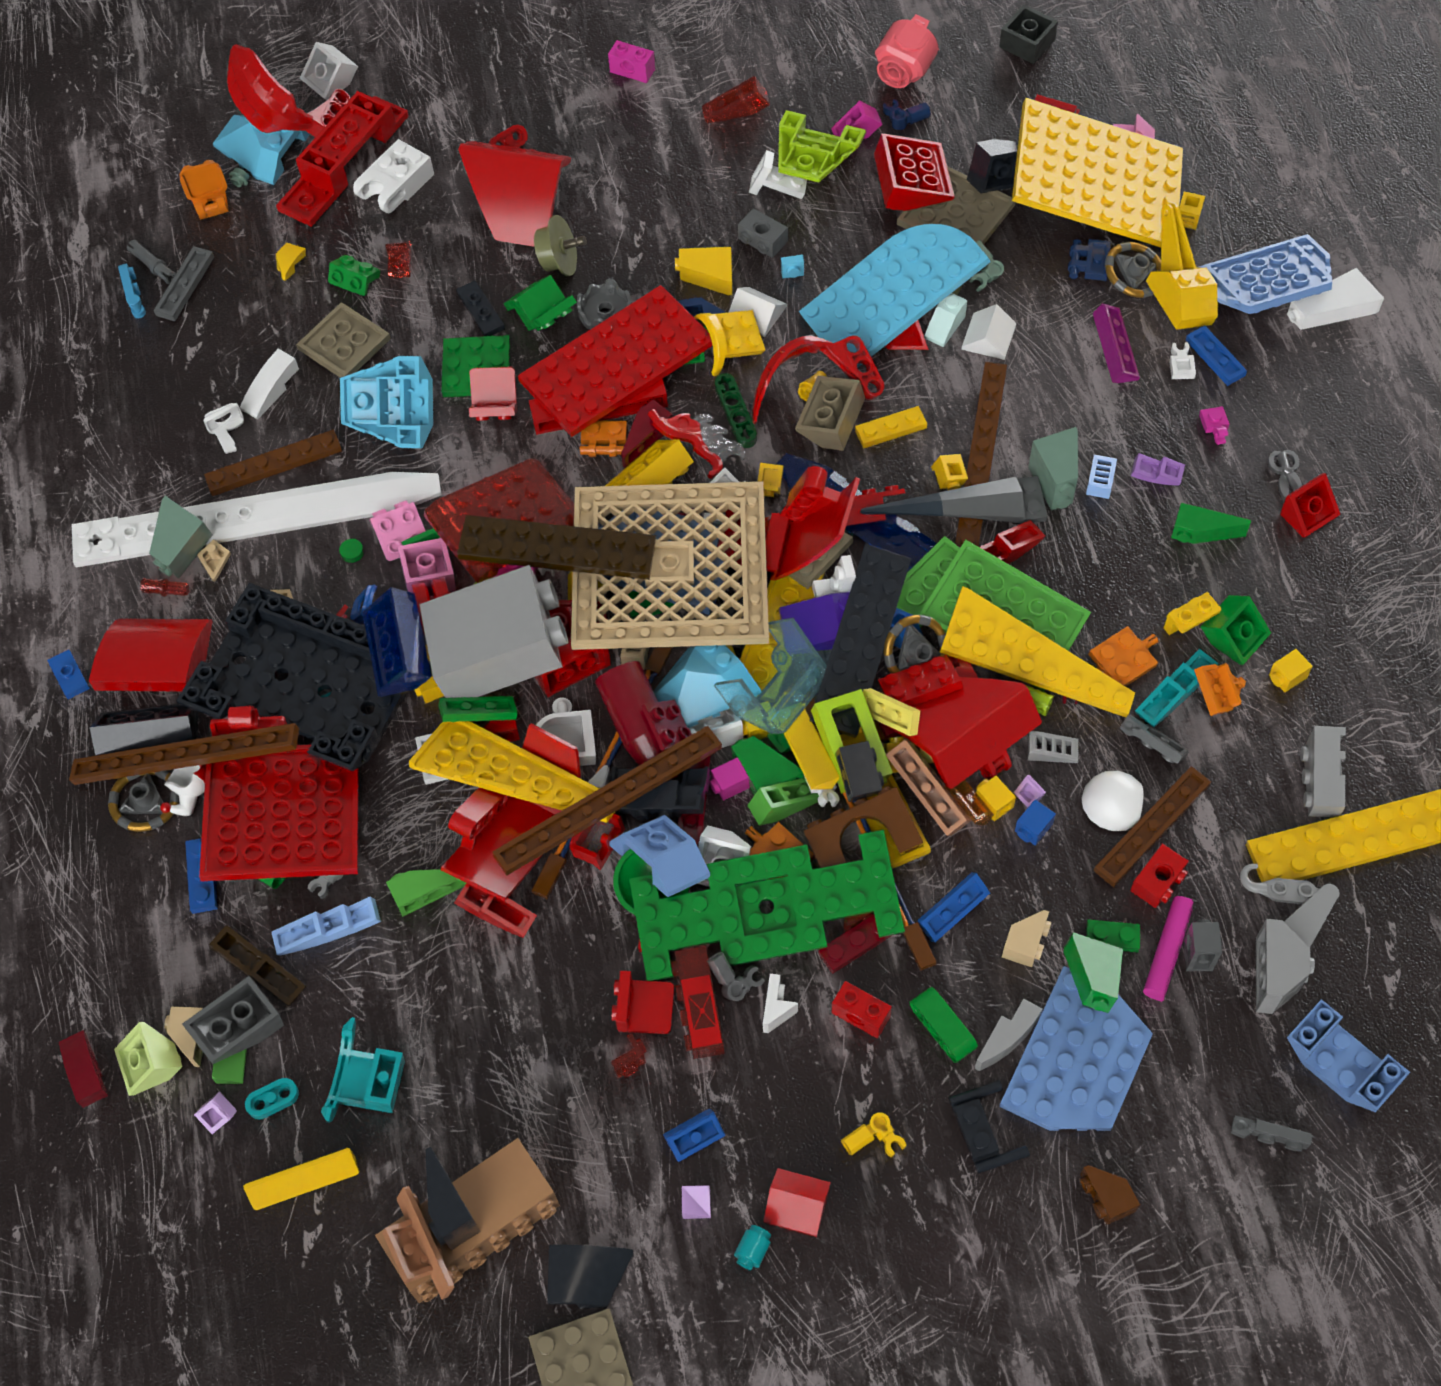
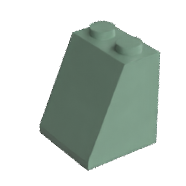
M1076 427L1034 440L1032 443L1028 468L1033 477L1038 476L1042 494L1051 510L1063 509L1073 503L1078 480V430Z
M164 496L161 502L149 554L154 559L152 563L168 577L174 575L179 579L213 534L203 521L167 496Z

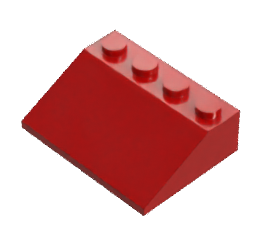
M881 134L874 156L885 208L908 211L954 199L955 196L942 143Z

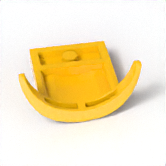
M753 310L719 314L700 313L694 316L696 320L699 319L705 324L712 340L714 352L712 376L719 375L725 358L758 355L765 351Z

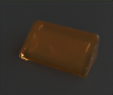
M966 780L959 783L953 789L946 787L974 824L982 826L988 824L994 814Z

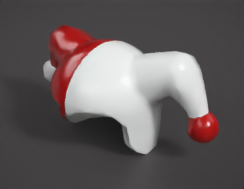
M206 764L174 769L164 785L179 795L180 804L162 803L160 809L163 813L171 812L182 816H190L193 813L197 797L205 791Z

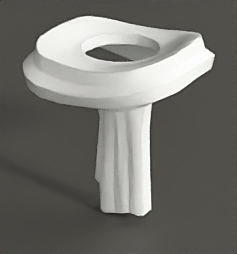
M230 403L210 411L203 420L207 431L217 436L225 454L237 451L235 442L228 431L240 427L244 422L239 405L237 403ZM231 413L230 417L223 422H215L216 419H219L225 416L226 414Z

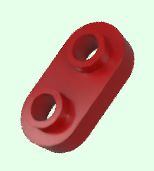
M513 125L492 137L489 144L496 145L498 142L501 146L520 147L526 143L528 134L523 126ZM514 132L518 135L517 140L513 138Z

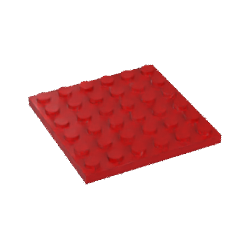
M297 745L296 750L206 764L200 881L358 874L359 768L350 771L309 755L307 751L311 745Z

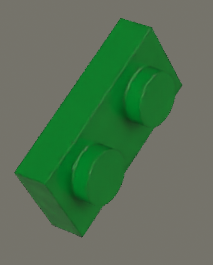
M1087 920L1086 937L1122 948L1123 951L1139 952L1140 924Z

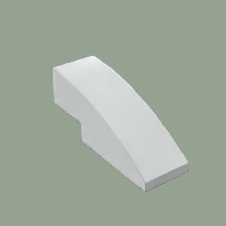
M277 349L255 377L241 403L240 409L258 420L287 390L285 383L299 370L296 359Z

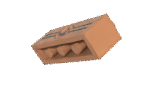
M905 739L886 754L887 758L946 836L954 835L972 821L910 740Z

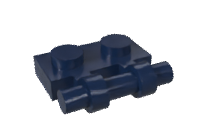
M1089 239L1088 246L1081 245L1082 242L1080 240H1074L1069 252L1071 256V261L1068 263L1069 277L1076 279L1078 273L1082 271L1085 272L1084 279L1106 281L1105 259L1110 251L1111 241ZM1085 256L1086 261H1081L1080 257Z

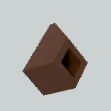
M1090 1165L1083 1168L1080 1174L1081 1186L1087 1194H1091L1095 1202L1093 1203L1094 1211L1099 1219H1104L1106 1225L1137 1211L1140 1203L1127 1179Z

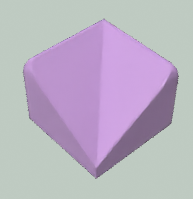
M218 1092L202 1105L194 1116L213 1134L228 1122L237 1110Z
M682 1186L683 1219L711 1218L710 1186Z

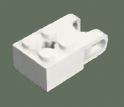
M398 139L354 182V194L365 200L372 195L380 194L378 196L380 209L386 213H391L404 200L408 201L434 175L431 158Z

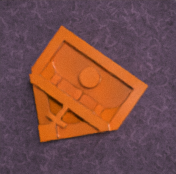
M1227 663L1219 666L1216 664L1206 665L1194 669L1210 716L1232 711L1233 707L1241 705L1240 690L1245 687L1246 681L1242 677L1236 678L1231 673Z

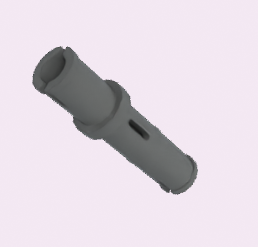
M131 240L129 244L134 249L127 245V251L149 267L152 274L159 276L167 284H170L173 280L170 275L175 277L176 273L167 267L166 262L156 258L139 244L137 240Z

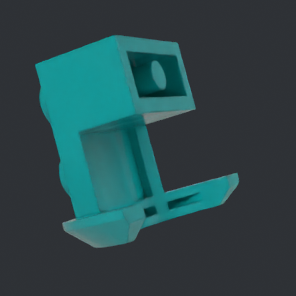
M353 1017L342 1028L341 1046L334 1079L327 1101L321 1110L327 1122H331L334 1119L339 1104L393 1113L405 1064L403 1053L376 1048L375 1054L353 1050L356 1021Z

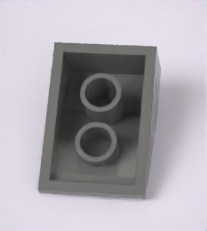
M250 976L182 1023L212 1065L264 1041L284 1026L279 1013Z

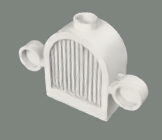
M556 699L552 705L553 714L542 718L536 726L578 748L580 766L595 765L596 752L591 710L572 711V704L568 699Z

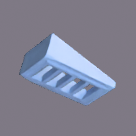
M1094 455L1086 495L1109 499L1117 459ZM1097 462H1098V463H1103V464H1109V465H1111V466H1106V465L1097 464ZM1096 468L1109 470L1110 472L1096 470ZM1095 475L1106 476L1108 478L1098 477ZM1094 481L1104 482L1107 484L1096 483Z

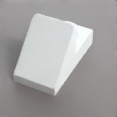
M770 974L763 1019L764 1033L771 1032L798 1012V1003L781 1001L784 999L785 985L781 984L780 975Z

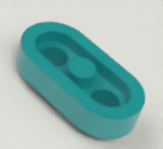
M278 1079L250 1093L245 1101V1109L251 1117L264 1119L293 1105L299 1096L298 1087L291 1079ZM284 1091H290L288 1097L282 1098ZM265 1103L263 1109L257 1110L258 1104Z

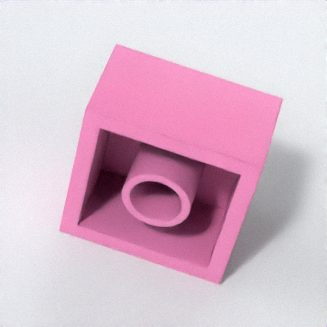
M445 538L398 546L409 600L415 599L411 584L424 582L427 585L429 596L434 595L431 585L432 580L445 577L448 592L456 591L454 573Z

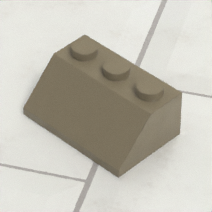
M817 376L796 425V431L822 448L844 451L865 400L860 380Z

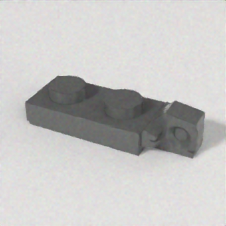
M1128 715L1120 727L1128 736H1136L1141 739V743L1147 748L1156 749L1162 753L1161 756L1168 762L1178 764L1189 753V750L1151 725H1145L1132 715Z
M1236 1115L1231 1126V1134L1244 1139L1250 1135L1258 1136L1257 1140L1267 1144H1274L1275 1141L1286 1144L1285 1148L1293 1151L1307 1149L1311 1145L1313 1136L1311 1133Z

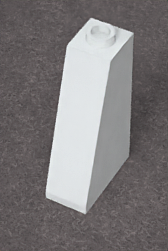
M1355 268L1333 279L1332 290L1305 297L1298 301H1292L1287 315L1290 321L1302 330L1376 314L1380 310L1384 297Z

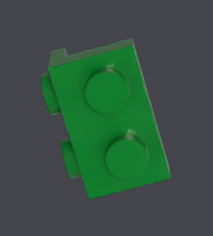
M343 255L330 262L328 282L365 296L367 295L368 283L380 278L381 269L373 267L370 263L354 260L352 256Z

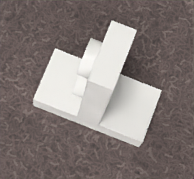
M766 150L751 177L749 193L757 195L762 185L802 199L805 195L807 179L779 173L778 167L772 165L774 153Z
M851 555L841 556L838 565L835 566L833 577L813 581L812 589L815 598L832 593L850 592L853 581L856 578Z

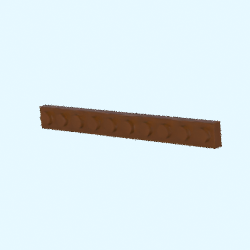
M985 362L967 468L968 479L964 487L989 482L1007 364ZM959 517L955 544L961 547L966 539L979 547L983 519Z
M292 723L78 758L73 760L69 781L74 785L296 750L299 727Z
M706 726L492 851L493 857L507 876L722 749V743L709 726Z

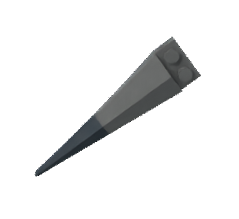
M1038 476L1026 478L1011 477L862 508L860 511L861 514L948 516L1020 524L1029 520L1033 523L1047 520V512Z

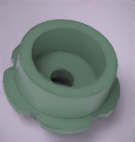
M234 168L229 173L230 181L233 185L237 187L248 185L249 175L244 170Z

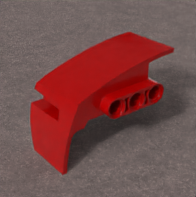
M811 466L806 469L791 489L787 504L780 513H772L769 517L765 518L766 571L771 572L769 580H779L804 568L825 554L843 537L859 485V478L855 477L842 492H838L825 487L828 475L825 469L818 466ZM729 509L725 512V516L728 518L735 514ZM741 518L735 522L739 527H741ZM730 528L724 532L728 537L735 533ZM741 538L736 541V543H737L738 545H740V546H741ZM718 539L717 548L723 543L720 539ZM729 547L724 553L730 557L735 551ZM742 557L739 558V559L736 561V562H737L739 565H741V566H742Z

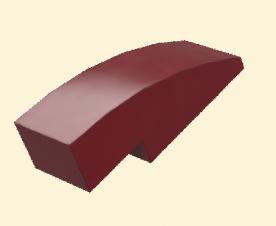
M82 1030L60 1041L59 1047L76 1102L84 1108L107 1097L108 1093L101 1078L102 1073L85 1031Z

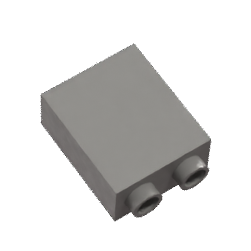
M530 565L419 604L433 679L445 698L479 697L562 667L558 647L568 644V638L560 617L555 616L551 618L549 610L559 607L558 597L550 579L539 583Z

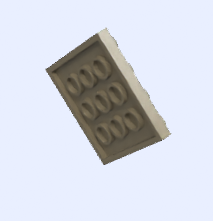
M947 166L955 196L954 199L903 211L897 219V225L905 229L924 224L951 226L966 233L975 242L981 240L985 244L1013 209L1016 202L1012 201V197L998 190L981 194L967 181V175Z

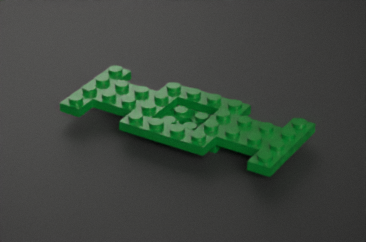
M884 830L858 835L863 858L860 861L812 870L808 846L791 847L706 864L710 872V877L708 878L709 890L660 899L658 888L653 885L652 875L629 879L647 981L674 977L669 951L720 942L721 951L730 966L823 949L827 948L823 922L874 912L879 938L905 933ZM765 900L771 901L774 904V910L770 914H763L759 910L761 902Z

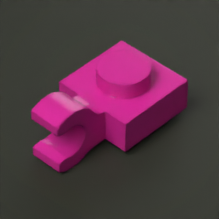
M1223 406L1200 410L1199 416L1205 433L1212 432L1217 445L1225 444V436H1228L1229 421Z

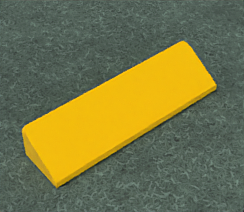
M796 704L776 711L774 715L811 790L833 789L839 780V774L813 723L810 722V717L804 705Z
M346 1148L246 1183L243 1187L254 1210H259L358 1175L359 1169L355 1155L350 1148Z

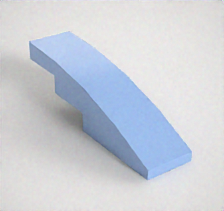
M371 896L350 906L339 905L322 914L315 911L272 931L276 954L281 956L328 943L381 922L376 900Z

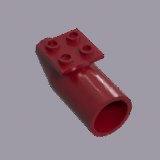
M639 661L627 662L614 667L595 680V684L625 749L638 765L643 764L691 736V731L687 727L675 700L658 702ZM679 774L669 780H678Z

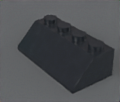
M171 704L100 713L89 727L95 755L197 739L198 711L182 704Z

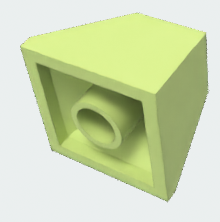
M139 1022L114 1049L129 1096L136 1095L169 1081L182 1068L181 1057L177 1052L175 1043L145 1022Z

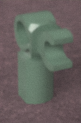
M978 240L976 243L991 262L985 266L981 273L975 274L969 280L970 283L974 280L980 281L981 285L976 289L977 292L982 291L986 287L987 282L990 283L998 279L1004 271L1003 264L998 260L992 259L993 255L981 240Z

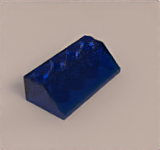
M391 587L363 611L378 696H387L417 689L431 678L415 593Z

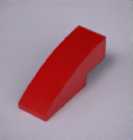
M1029 520L997 534L994 541L982 545L980 548L1010 564L1041 542L1045 535Z
M468 883L465 884L454 904L482 920L524 938L537 917L536 914L509 898L505 901L500 900Z

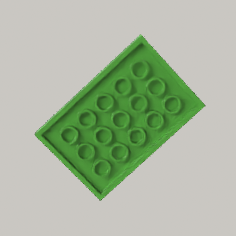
M965 539L919 614L935 619L942 626L943 630L947 632L961 588L964 586L1069 651L1091 612ZM1034 686V687L1038 688L1039 690H1041V691H1043V692L1046 690V689H1043V688Z

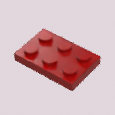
M947 655L935 657L930 661L913 665L908 669L888 674L886 677L878 679L884 695L911 707L963 689L962 681Z

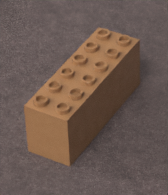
M517 1138L452 1182L481 1232L452 1251L447 1243L441 1246L432 1230L431 1235L435 1244H438L442 1250L443 1262L446 1268L452 1272L455 1284L463 1277L462 1273L471 1267L476 1269L487 1260L486 1257L494 1251L498 1253L509 1246L511 1239L518 1234L519 1236L527 1234L533 1229L534 1223L541 1218L543 1220L550 1218L556 1213V1208L560 1205L554 1191ZM427 1199L420 1204L419 1209L423 1218H426L431 1223L433 1220L428 1213ZM401 1217L389 1226L406 1221L405 1217ZM382 1230L375 1236L400 1275ZM431 1275L405 1284L418 1303L422 1301L428 1302L439 1294Z

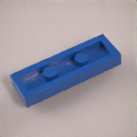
M1205 325L1187 335L1185 341L1188 342L1227 386L1246 376L1247 370Z
M202 838L185 841L189 905L192 914L218 909L216 881H200L199 877Z
M971 872L918 919L917 922L929 940L936 942L986 898L990 892L978 874Z

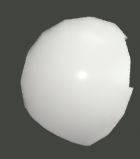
M1118 770L1104 771L1094 776L1085 786L1082 795L1083 809L1089 819L1099 827L1111 831H1126L1133 828L1140 820L1143 805V786L1130 774Z

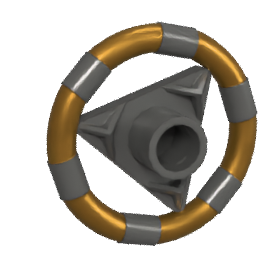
M1125 242L1114 246L1108 252L1105 259L1106 274L1114 287L1131 297L1145 298L1154 295L1150 287L1141 290L1136 288L1155 267L1157 271L1161 270V259L1152 249L1140 243ZM1133 250L1142 254L1129 257L1118 253ZM1114 258L1127 285L1114 272Z
M920 614L911 615L901 619L892 627L886 637L883 652L886 667L891 674L935 657L946 655L940 653L912 625L920 624L932 628L937 634L941 649L946 632L935 619ZM906 628L896 666L893 656L894 641Z
M169 771L119 778L113 785L108 799L109 812L113 820L119 826L134 832L150 831L164 825L174 813H163L160 806L164 802L150 775H155L167 781L171 775ZM145 775L139 783L131 787L130 795L118 809L119 795L122 788L128 782ZM171 790L169 803L171 805H178L180 803L179 795ZM121 814L161 815L148 822L136 823Z

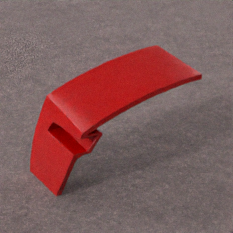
M531 723L528 726L522 749L581 779L578 748ZM478 788L453 813L449 820L448 828L463 837L461 846L441 866V871L505 901L531 871L541 856L506 876L493 857L492 851L562 810Z

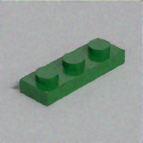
M513 696L439 699V709L443 722L516 720L517 709Z

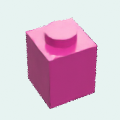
M738 757L711 770L712 780L709 781L710 786L715 794H720L723 801L750 788L749 776Z

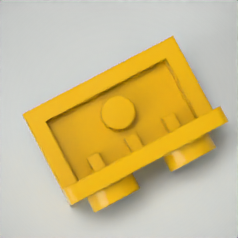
M1206 592L1169 612L1166 616L1164 630L1169 635L1178 630L1181 633H1185L1219 614L1221 607Z

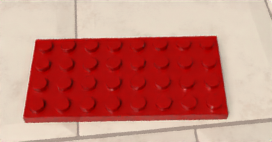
M660 285L519 374L518 380L560 426L573 437L713 345L709 332Z

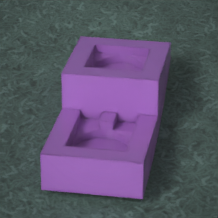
M1138 453L1135 457L1131 476L1148 482L1179 486L1185 464L1166 457L1159 461Z

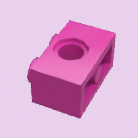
M617 40L608 53L611 73L647 83L655 71L654 51Z

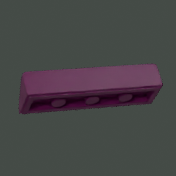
M1102 303L1093 312V317L1112 383L1138 381L1140 376L1120 308Z

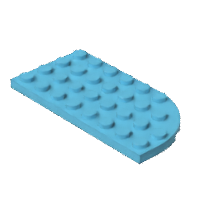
M924 224L911 227L884 242L799 312L819 338L835 343L852 335L858 336L872 357L991 261L977 243L959 229L942 224ZM848 343L847 349L855 353L856 347Z

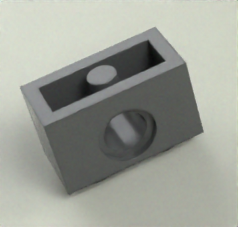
M753 208L738 224V239L744 244H749L756 248L760 253L773 258L788 242V227Z
M1201 919L1191 923L1183 941L1186 971H1213L1222 954L1219 922Z

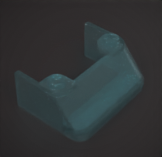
M794 618L768 622L769 632L778 643L771 655L772 663L778 672L757 697L753 695L743 679L716 682L714 685L737 717L771 734H783L789 729L818 693L827 666Z

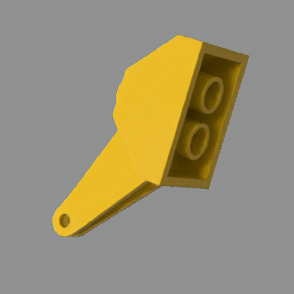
M1165 204L1161 210V270L1152 271L1146 282L1176 330L1212 325L1218 316L1217 283L1207 268L1196 267L1179 206L1177 204Z

